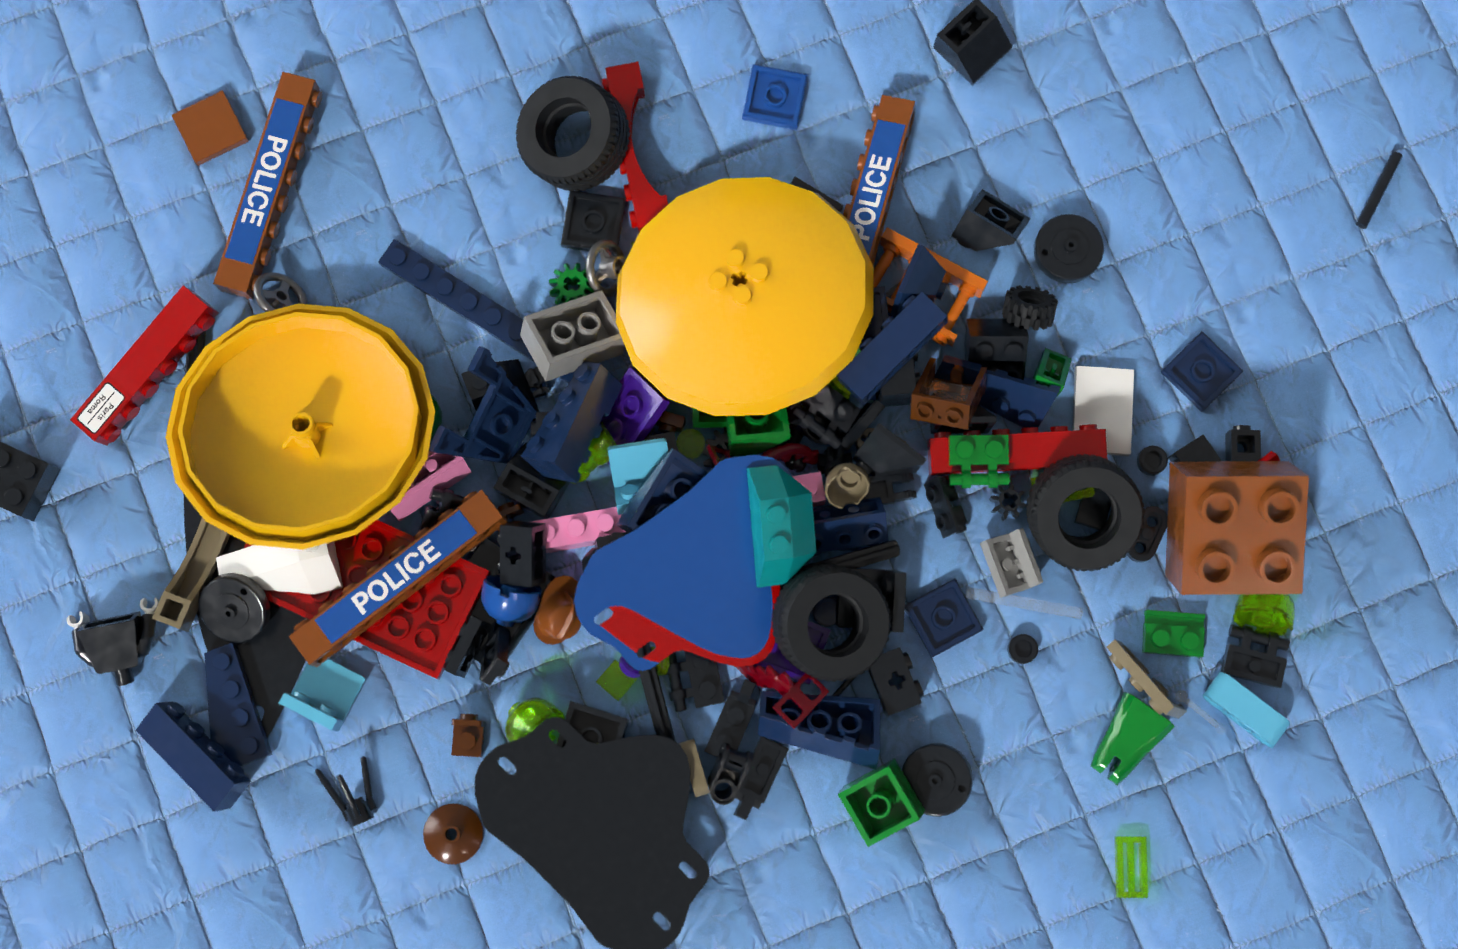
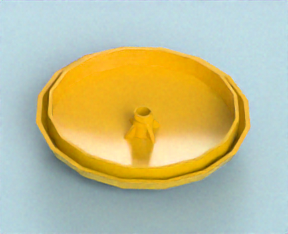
M771 177L719 179L677 196L640 230L618 274L615 322L632 365L667 399L713 416L768 415L815 396L854 359L873 317L874 267L854 224L818 193Z
M298 303L249 316L204 347L176 387L165 437L175 483L206 522L250 545L304 550L357 535L401 502L428 458L435 408L423 365L391 328L350 308Z

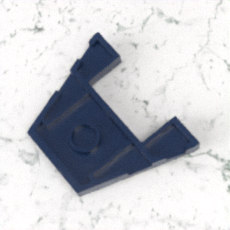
M478 347L467 369L489 383V387L464 437L439 425L430 443L429 451L506 464L518 452L531 426V421H533L536 415V411L518 387L513 386L506 377V372L501 365L496 364L491 357V352L487 348Z

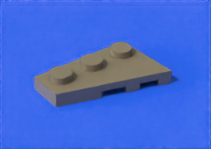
M1114 639L1106 647L1112 653L1109 656L1110 660L1120 670L1123 668L1127 670L1131 675L1128 679L1130 683L1140 693L1144 690L1151 699L1148 703L1159 715L1164 713L1179 719L1187 712L1181 704L1172 703L1167 698L1169 691L1155 678L1151 679L1148 676L1149 670L1122 642Z

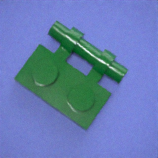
M1008 435L948 436L949 466H960L961 474H949L950 486L961 485V488H971V485H988V488H997L998 485H1009V473H998L997 465L1009 464ZM971 465H987V473L971 474Z

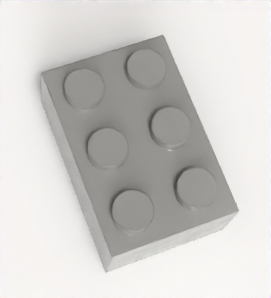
M602 290L524 316L520 336L545 382L574 372L583 362L600 363L622 355L625 349L615 322L616 314Z

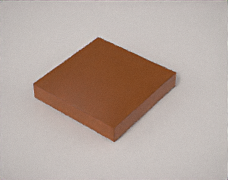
M223 90L172 114L197 166L249 142Z

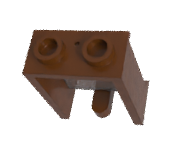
M930 357L912 393L910 419L968 430L982 395H985L987 368L981 367L973 385L963 383L964 369L960 365L953 366L950 372V381L935 378L936 358Z

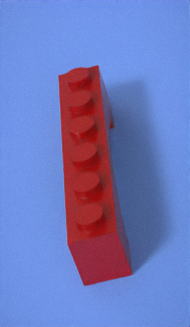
M637 61L606 67L607 78L601 80L603 88L621 104L629 122L630 137L628 138V149L619 168L621 175L627 174L628 184L623 185L626 201H632L634 211H629L632 228L638 227V232H640L647 223L668 205L667 195L661 196L644 176L632 144L634 113L639 99L645 98L641 71Z

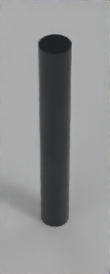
M1396 151L1391 153L1356 222V226L1359 228H1367L1403 157L1401 153Z

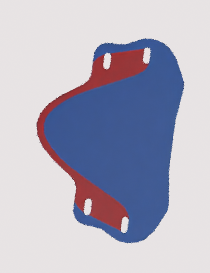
M749 455L726 458L720 461L690 491L636 530L598 549L590 557L577 583L574 598L575 611L583 627L594 637L613 646L631 667L640 671L653 668L673 652L681 650L736 667L752 666L763 661L772 651L775 644L774 630L772 629V612L775 609L774 603L777 602L776 598L780 595V585L759 588L756 586L747 468L777 465L792 477L788 469L781 462L767 456ZM610 608L613 612L612 616L602 624H596L594 618L605 609ZM648 642L655 643V649L645 657L640 658L637 656V651Z

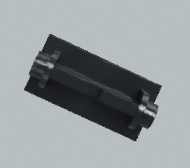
M948 475L937 476L925 483L926 498L932 506L935 523L941 532L942 538L944 539L954 533L958 534L966 531L968 522L962 506L952 507L951 502L957 501L959 497L955 486H950Z

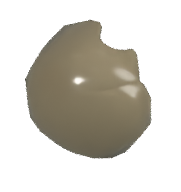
M852 463L839 464L827 474L824 488L825 496L830 504L839 509H843L847 504L858 505L869 492L870 478L866 470Z

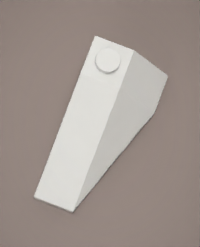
M334 541L304 550L253 545L216 557L219 575L226 573L245 575L254 580L263 590L315 595L343 588Z

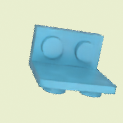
M666 438L614 445L607 448L618 515L623 514L630 500L668 454Z
M330 659L318 667L307 663L292 693H284L279 704L332 731L339 732L366 678Z

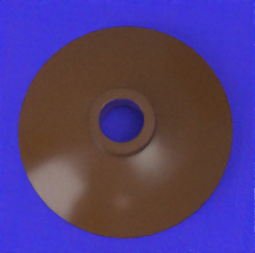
M443 805L432 812L425 823L423 830L424 844L432 857L442 863H463L472 858L482 844L483 826L481 820L472 809L465 805ZM450 828L457 831V837L454 840H450L447 837V831Z

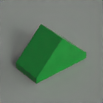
M1045 347L1032 379L1037 380L1036 384L1050 387L1053 384L1060 386L1059 395L1065 386L1072 358Z

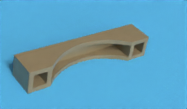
M203 518L201 519L191 546L176 574L165 588L152 619L189 632L199 609L200 594L211 581L217 567L216 557L222 556L231 534L211 525Z

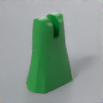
M1124 692L1090 767L1102 773L1113 757H1117L1118 760L1110 770L1107 779L1119 785L1175 726L1171 721L1159 715L1137 697Z

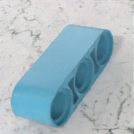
M1224 672L1218 673L1202 695L1212 706L1270 748L1276 745L1290 725V722L1284 716Z

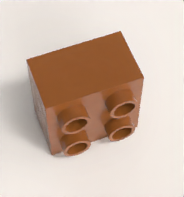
M1289 461L1170 462L1165 569L1167 579L1181 595L1302 594L1309 475Z

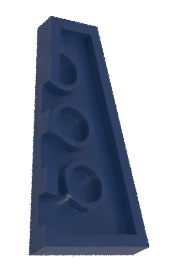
M945 355L935 374V378L950 381V372L953 366L960 365L964 369L963 383L973 385L982 365ZM999 369L996 371L987 370L985 395H982L978 405L1023 428L1039 427L1061 387L1053 384L1050 387L1036 384L1037 380L1028 377L1022 380L1007 376L1008 372Z

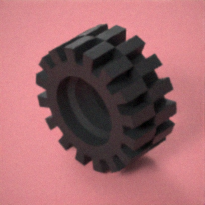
M1022 286L1011 287L1006 292L1002 311L1003 318L1007 319V322L1010 324L1015 323L1014 326L1016 327L1024 326V329L1028 330L1029 327H1032L1033 330H1039L1040 327L1044 330L1047 329V326L1051 327L1054 322L1058 300L1055 299L1053 294H1049V291H1040L1041 288L1038 287L1035 289H1031V286H1026L1025 288Z

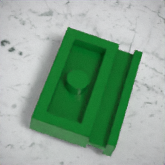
M1144 610L1142 653L1204 657L1205 614Z

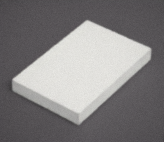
M1090 366L1075 367L1072 431L1079 430L1080 425L1097 424V429H1106L1107 455H1131L1134 370Z

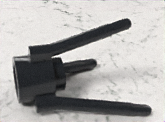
M361 757V770L366 796L365 802L363 797L354 800L343 776L338 774L337 780L348 802L344 804L321 770H315V774L341 810L345 821L349 820L351 827L374 818L371 810L375 809L376 805L372 797L366 757Z

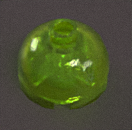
M1241 594L1235 604L1233 619L1239 627L1247 624L1257 627L1255 631L1265 634L1273 632L1282 636L1286 634L1288 628L1291 631L1293 630L1295 605L1289 594Z
M534 697L517 702L508 712L505 725L506 738L508 742L523 738L546 719L551 717L565 719V716L556 705L545 699ZM555 730L549 732V737L552 741L556 738L555 735H551Z

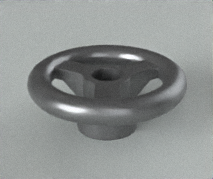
M603 239L596 242L589 250L586 259V275L591 288L595 292L602 290L606 297L617 294L618 274L626 260L621 248L611 240ZM600 251L601 262L599 270L595 274V259ZM605 278L616 279V282L610 288H604L600 285Z
M275 272L265 273L259 276L254 283L255 299L265 312L293 305L287 293L289 288L297 296L299 304H307V298L302 288L286 275ZM268 281L280 282L279 288L274 291L262 290L263 285Z

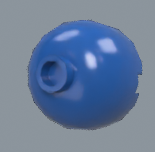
M490 575L487 577V580L484 579L481 602L485 611L491 617L497 619V624L513 627L514 623L526 621L536 612L542 588L539 585L524 587L500 584V575Z

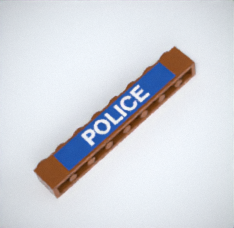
M282 71L213 282L222 292L253 300L254 283L261 276L264 265L267 266L270 262V246L272 240L277 238L280 230V223L278 221L281 212L284 213L287 209L289 201L287 196L290 186L295 184L297 178V170L295 169L298 160H302L305 153L304 141L306 135L310 134L313 129L314 118L312 116L315 107L318 108L322 100V92L313 79Z
M882 95L880 104L874 105L871 117L874 125L872 130L867 129L864 146H867L866 153L860 154L857 170L860 171L858 179L854 178L852 181L850 195L853 198L851 204L845 205L843 216L854 224L872 265L875 262L915 118V101Z
M480 490L478 493L476 491L469 493L463 498L461 506L454 511L449 509L438 518L439 522L432 528L426 527L414 536L415 541L407 547L403 545L390 554V560L383 565L377 564L369 569L365 579L359 583L353 582L342 591L343 595L336 601L330 600L318 609L319 614L311 620L307 618L294 627L295 632L289 638L307 663L314 667L320 666L497 531L500 525L507 523V520L483 490Z

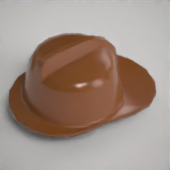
M562 575L554 578L547 585L533 624L536 636L545 644L554 645L562 643L564 640L577 634L581 628V622L576 614L574 604L578 581L571 576Z

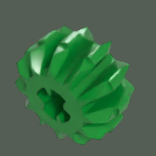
M578 262L574 265V269L571 270L569 264L565 263V271L562 272L559 269H555L554 274L557 278L549 279V285L554 287L549 291L550 297H557L555 300L556 306L595 293L588 282L586 269L581 271V265ZM571 284L575 286L577 284L578 290H569L568 285Z

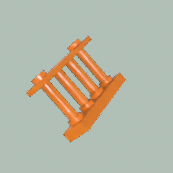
M887 227L880 241L884 253L874 268V287L878 286L894 257L899 255L909 260L908 263L910 264L918 243ZM927 249L946 271L942 282L946 284L950 282L959 287L958 290L960 292L947 314L948 323L932 338L934 342L942 346L948 344L953 347L958 336L951 331L969 298L976 296L980 299L988 281ZM903 277L891 298L886 296L889 313H891Z

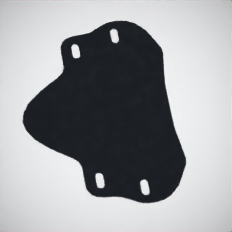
M551 717L540 723L523 738L494 748L486 755L477 769L475 775V798L486 830L530 864L572 907L595 940L604 947L610 949L667 948L682 931L690 904L709 878L707 862L686 841L683 834L691 771L688 757L681 745L670 738L658 735H643L604 743H592L585 740L565 719ZM551 730H556L566 740L565 747L560 748L550 739L549 732ZM501 757H506L516 767L515 774H508L499 765ZM686 861L696 871L697 875L694 879L688 878L679 868L680 862ZM656 912L661 913L670 922V929L663 930L654 921L653 915Z

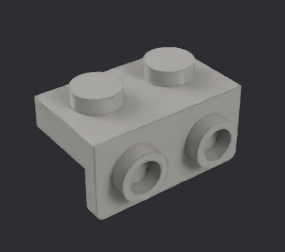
M1023 528L980 543L1000 598L1028 590L1043 583L1040 568L1036 563L1029 539Z

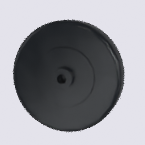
M1074 214L1059 215L1047 221L1038 232L1034 242V257L1038 267L1046 276L1061 283H1077L1088 278L1101 263L1104 253L1103 239L1097 227L1086 218Z
M238 573L219 575L204 587L199 597V612L204 624L215 636L231 643L251 641L266 628L269 622L271 610L266 593L254 580Z
M941 743L924 745L912 752L902 767V772L925 809L923 813L925 815L940 817L952 814L965 804L971 794L973 787L971 766L965 756L952 746Z

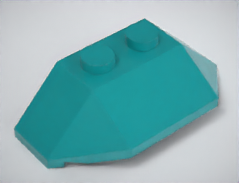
M777 465L747 468L756 586L759 588L787 584L816 553L812 493Z

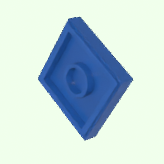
M753 64L742 120L797 130L808 74Z

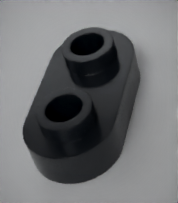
M1150 506L1145 509L1144 527L1141 529L1142 534L1139 535L1138 542H1135L1143 545V553H1138L1135 547H1132V551L1126 554L1134 562L1141 563L1151 559L1167 529L1168 516L1163 509L1156 506ZM1148 517L1155 520V527H1150L1147 524Z

